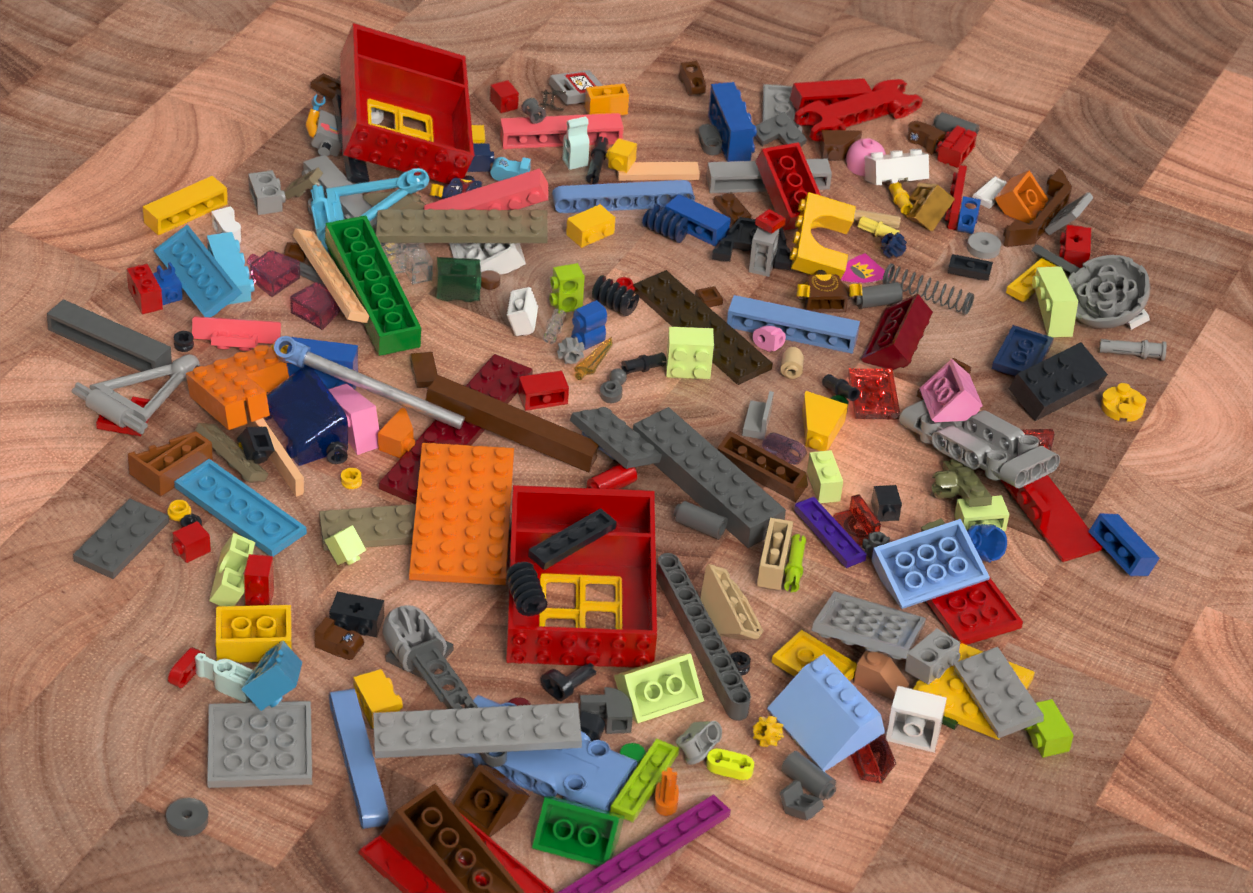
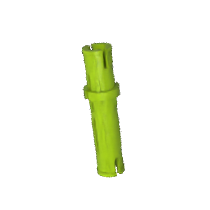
M795 534L791 538L789 561L784 571L786 575L784 588L788 591L791 585L790 592L799 590L800 578L804 571L802 562L806 538L802 535L800 542V534Z

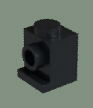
M267 426L246 427L237 438V442L242 445L246 460H254L255 464L264 463L275 451Z

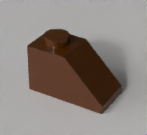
M822 130L820 142L822 159H828V161H843L846 159L848 149L854 142L861 139L862 130Z

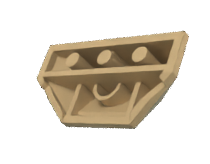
M708 564L705 569L700 600L721 637L757 640L763 633V629L747 598L738 585L730 579V574L726 569Z

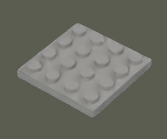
M834 591L813 622L812 631L817 632L819 636L824 638L833 637L840 639L847 645L857 644L864 646L866 650L871 652L880 651L887 653L895 659H906L924 627L926 618Z
M311 701L279 702L275 707L271 708L269 705L262 711L254 703L209 704L208 788L312 785Z

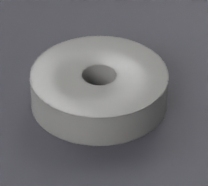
M977 232L968 239L967 249L971 255L977 258L992 259L1000 253L1001 241L991 233Z

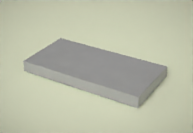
M763 85L762 122L784 111L794 122L797 111L789 99L793 86ZM794 122V124L802 132V126Z

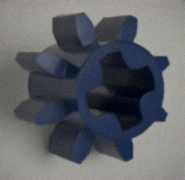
M899 232L895 235L888 233L882 238V246L880 248L888 258H891L892 255L900 257L906 250L905 244L907 242Z

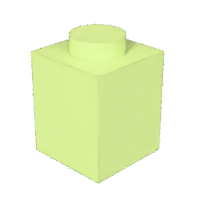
M353 525L324 540L337 565L345 562L350 565L360 560L359 554L366 551Z

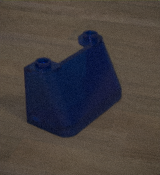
M307 366L299 369L267 393L270 416L264 417V419L270 420L273 417L288 438L286 452L298 466L327 457L326 448L332 442H343L348 450V420L346 414L312 367Z

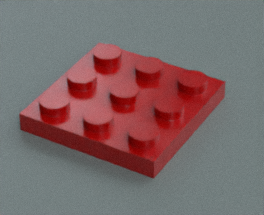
M991 578L926 601L949 634L958 640L960 644L969 645L1021 629L1023 625L1022 619Z

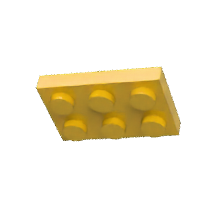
M803 630L798 632L772 656L773 664L794 677L804 666L823 654L849 681L855 677L857 663Z

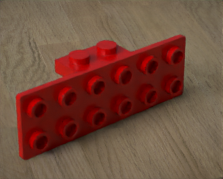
M1048 475L1021 488H1016L1001 479V482L1062 562L1102 550V545L1089 533L1090 529Z

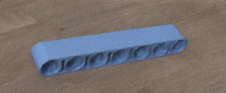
M687 180L570 185L556 187L552 192L554 206L559 213H580L599 204L608 211L650 209L656 204L663 208L678 194L695 201L691 183Z
M353 688L329 692L331 713L362 829L387 825L389 822L388 809L356 691Z

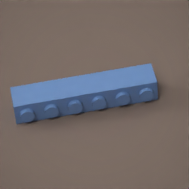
M736 295L733 296L727 317V323L733 329L754 333L760 327L775 326L782 329L785 333V340L852 354L858 338L860 321Z

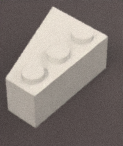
M911 149L910 153L895 150L890 151V154L883 155V152H871V156H864L865 180L872 184L882 185V182L886 181L898 183L899 180L929 179V154L922 152V149Z

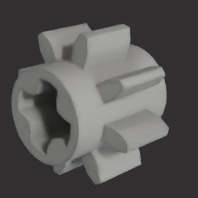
M566 337L562 343H558L559 359L564 358L565 364H576L581 358H584L583 342L579 343L577 337Z

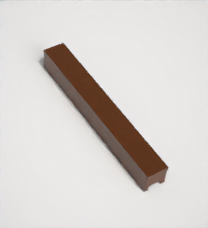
M440 375L427 388L425 401L464 416V421L589 473L598 455L596 454L599 445L591 438Z

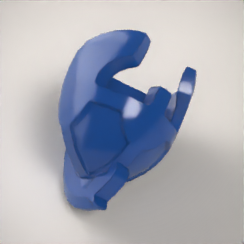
M975 524L967 530L981 561L991 563V561L998 560L1005 554L1007 536L996 525Z

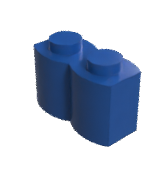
M595 300L574 311L572 319L574 328L571 337H577L579 343L583 342L585 350L605 340L606 308Z

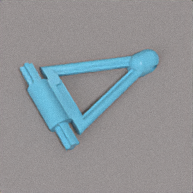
M416 168L403 173L397 178L326 188L328 198H325L322 185H313V189H311L313 201L310 206L316 235L326 251L330 254L325 243V223L344 220L340 196L399 187L398 190L361 215H366L370 222L377 217L378 210L388 209L406 195L426 188L429 184L428 174L425 170ZM415 172H421L419 176L414 175Z

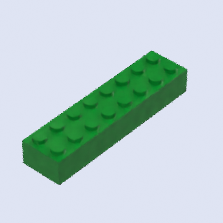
M367 216L325 223V243L337 268L370 316L368 322H363L378 355L420 348L422 328Z

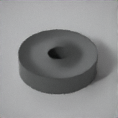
M195 798L178 799L166 811L167 827L178 836H195L201 833L208 825V808L202 801Z

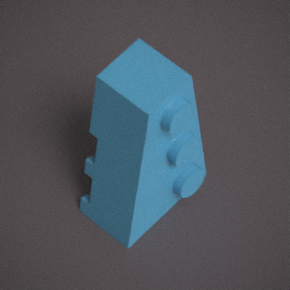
M282 640L265 652L241 689L260 711L269 705L273 708L283 699L282 696L297 687L303 662Z

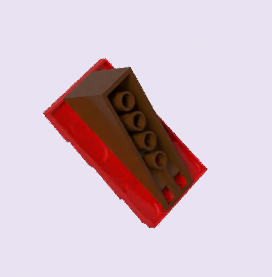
M436 783L397 809L381 834L358 851V854L385 879H389L402 893L555 892L464 817Z

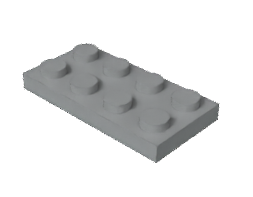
M999 647L954 663V671L998 739L1044 721L1043 713Z

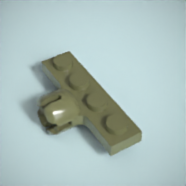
M957 460L943 461L944 471H937L932 475V478H935L936 481L932 485V491L936 498H953L960 494L969 507L992 505V496L975 472Z

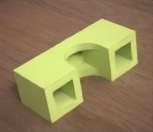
M232 534L220 553L210 602L222 607L236 605L244 594L243 572L246 568L248 555L253 554L255 542L238 534Z

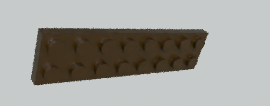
M667 270L633 284L635 287L634 293L638 294L640 299L672 327L713 328L714 349L712 363L737 385L772 370L773 363Z

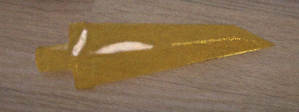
M612 336L581 363L576 365L574 368L576 379L582 380L586 375L596 372V369L613 345Z

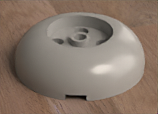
M1105 255L1096 257L1083 263V267L1076 273L1073 272L1068 278L1078 299L1076 319L1094 328H1114L1130 322L1142 312L1150 295V281L1147 271L1142 265H1138L1133 262L1132 258L1126 256Z

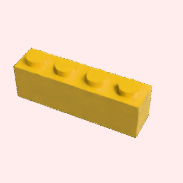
M210 176L143 206L144 224L158 236L227 205V187L215 177Z

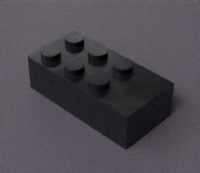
M1082 342L1018 373L1008 389L1034 421H1037L1098 390L1108 374Z

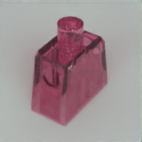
M269 250L260 257L256 254H251L247 259L253 283L271 297L300 279V261L276 251Z
M314 283L290 296L291 314L321 330L341 310L327 287L321 283Z

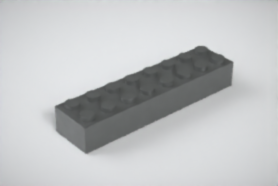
M669 407L633 424V430L639 433L645 441L652 444L662 454L660 462L654 463V465L702 508L726 517L728 519L726 529L747 548L766 539L770 518L785 520L786 509Z

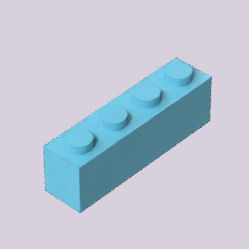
M232 232L207 235L208 251L242 292L240 296L229 304L251 301L254 283L253 279H249L248 266H244V254L239 253V240H235Z

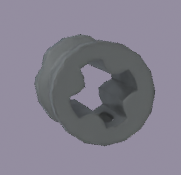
M528 98L522 103L521 109L525 114L529 115L532 123L538 124L545 119L546 111L539 106L535 98Z

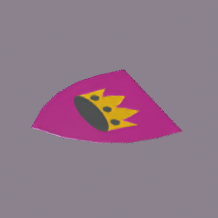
M864 253L847 262L846 271L841 280L853 283L875 282L883 279L885 270Z

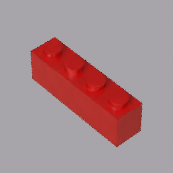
M865 78L793 83L789 99L796 111L815 101H822L827 106L873 91Z

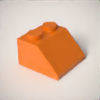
M1030 170L1012 177L994 198L1005 215L1028 224L1036 219L1040 210L1043 211L1049 200Z

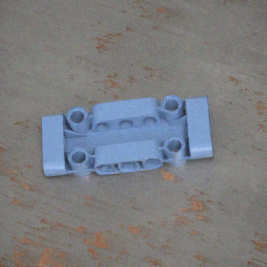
M480 695L476 696L473 700L479 708L517 706L513 703L499 704ZM581 731L582 748L508 751L506 763L494 768L517 786L543 797H555L557 794H560L564 800L610 812L611 805L635 771L637 761L610 750V746L605 741L594 740L591 742L590 738ZM490 752L489 755L492 757H499L502 755V753ZM479 753L459 754L466 758L472 757V763L476 768L479 764L489 766Z

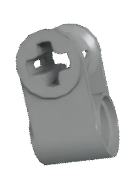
M716 721L694 722L677 738L676 744L684 751L687 764L693 765L702 761L708 752L721 740V725Z

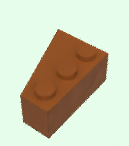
M195 431L171 439L169 444L156 447V445L149 446L148 451L138 454L135 451L128 453L129 474L161 497L175 488V480L206 460L210 459L213 461L212 442Z

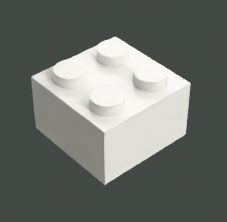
M898 686L891 708L886 741L935 753L947 698Z

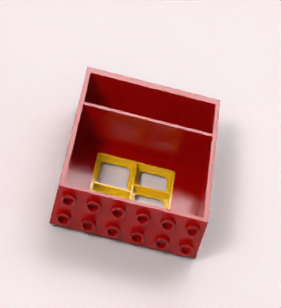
M353 23L340 53L343 155L403 172L416 168L423 169L428 174L429 179L450 184L454 178L463 179L474 158L466 56ZM371 107L393 113L395 129L372 123ZM402 116L423 121L426 126V132L403 126ZM415 172V173H414V175H417V176H419V175L421 174V172Z
M513 485L510 567L519 562L533 564L545 598L546 584L549 582L575 584L576 609L546 608L538 615L525 616L517 611L509 588L506 663L577 666L592 663L594 666L637 668L655 662L657 642L655 491ZM600 508L617 521L616 529L545 570L528 557L529 549ZM586 585H614L615 602L586 601ZM586 612H613L616 615V629L585 628ZM549 618L573 619L576 622V628L545 627V622Z

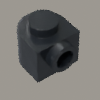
M582 711L580 716L581 731L590 738L591 742L600 740L606 725L605 721L596 714Z

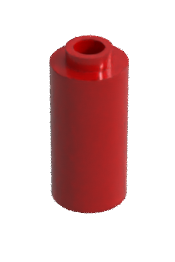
M618 464L588 479L586 488L622 489L637 481L635 467L626 469L621 464Z

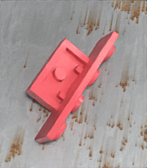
M195 316L192 319V334L194 339L211 340V345L217 346L218 349L239 347V350L250 351L258 343L273 344L280 338L281 322Z

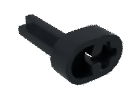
M586 663L568 676H564L556 669H551L541 675L540 682L547 693L556 700L563 701L573 695L576 687L595 676L596 670L593 669L594 665L592 663Z

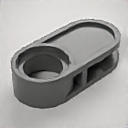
M711 124L701 125L699 127L698 139L702 150L708 155L720 154L722 139L717 127Z

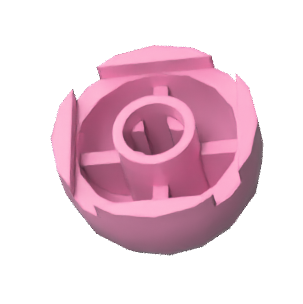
M870 138L854 142L847 152L846 162L848 170L859 176H865L864 156H871V152H883V155H886L883 146Z

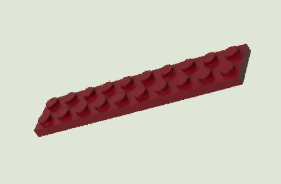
M494 354L466 387L508 404L518 393L519 377L533 375V369ZM435 419L418 438L409 452L407 451L379 482V489L416 504L422 443L472 446L486 429L464 421L462 427L457 429Z

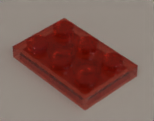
M849 368V384L860 391L858 399L852 401L855 419H899L900 408L893 369Z

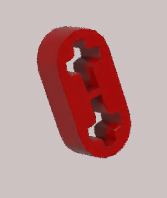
M194 647L190 648L172 667L168 676V682L176 687L183 688L196 674L195 657L198 653L204 652Z

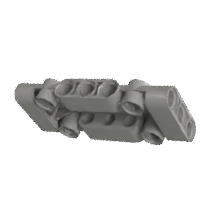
M922 400L905 408L900 415L901 425L920 434L922 442L933 444L940 452L971 469L980 467L985 470V475L989 479H1002L1016 488H1021L1052 473L1060 463V456L1043 446H1039L1037 437L1025 435L1020 428L985 410L971 416L966 421L934 422L930 417L925 401Z

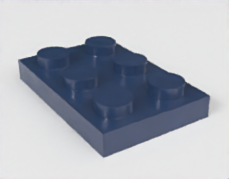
M1013 325L993 361L992 369L1016 376L1018 373L1044 361L1054 338Z

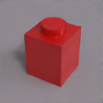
M509 80L491 84L490 101L500 113L516 110L519 105V92Z
M196 521L173 532L172 550L176 556H180L185 563H188L211 552L210 534Z

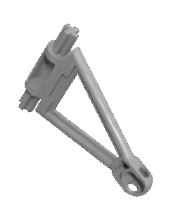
M187 354L176 359L172 364L92 384L90 389L77 382L75 388L72 389V393L85 400L88 408L119 427L128 426L136 432L143 434L144 429L148 427V424L145 422L179 384L187 380L186 373L193 371L195 366L199 367L200 363L196 356ZM166 375L171 377L144 408L113 390Z

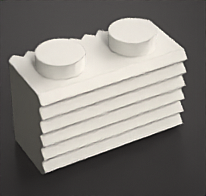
M530 287L510 292L507 317L515 336H525L535 331L538 305Z

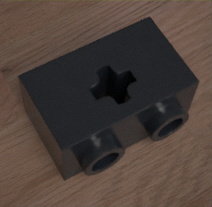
M337 592L329 611V618L334 620V625L347 631L352 630L360 635L377 638L384 620V600Z

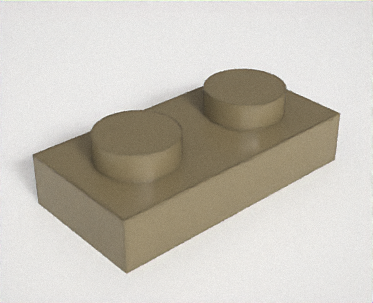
M317 167L294 180L284 191L285 197L287 199L294 196L299 197L306 189H313V185L320 183L318 180L323 175V172Z

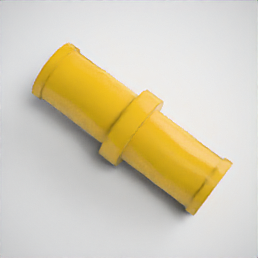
M891 183L889 191L893 195V201L899 206L901 213L907 215L913 207L909 201V194L903 190L901 183Z

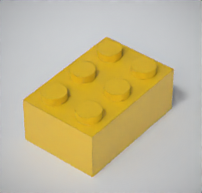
M291 605L216 607L217 661L229 659L236 663L259 662L265 652L282 640L292 650Z

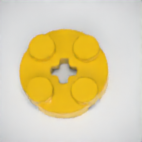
M1120 383L1118 386L1104 391L1101 408L1108 417L1119 421L1120 418H1127V422H1132L1142 417L1147 399L1138 391L1132 389L1130 385Z

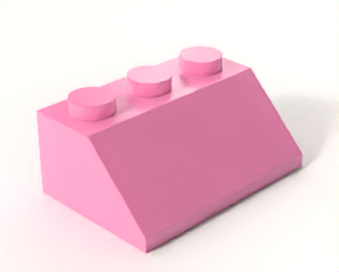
M953 359L947 362L920 387L926 407L934 422L966 421L971 416L976 415L983 406L970 374Z

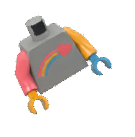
M316 94L311 100L313 109H310L305 124L311 137V145L318 148V153L321 156H329L330 154L338 156L342 149L336 117L324 110L318 111L326 99L323 97L321 103H317Z

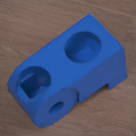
M963 196L957 231L974 234L981 199ZM971 203L974 204L976 208L968 209L965 207V205Z

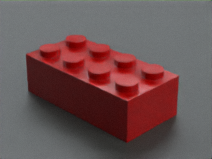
M799 142L762 148L755 163L775 212L786 218L785 225L782 226L783 231L796 229L795 223L798 215L801 214L798 211L801 199L805 200L808 192L821 196Z

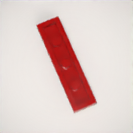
M959 165L958 173L954 172L950 195L955 200L948 208L945 220L949 221L948 229L956 230L967 170V166Z

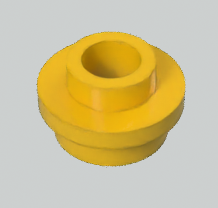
M175 500L168 507L167 514L170 519L181 521L185 515L191 514V507L184 500Z

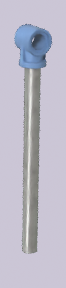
M281 336L275 341L274 351L282 362L291 363L300 368H303L304 365L310 366L457 429H460L463 425L464 416L310 352L311 347L294 341L289 336ZM285 345L292 346V350L288 354L280 352L281 348Z

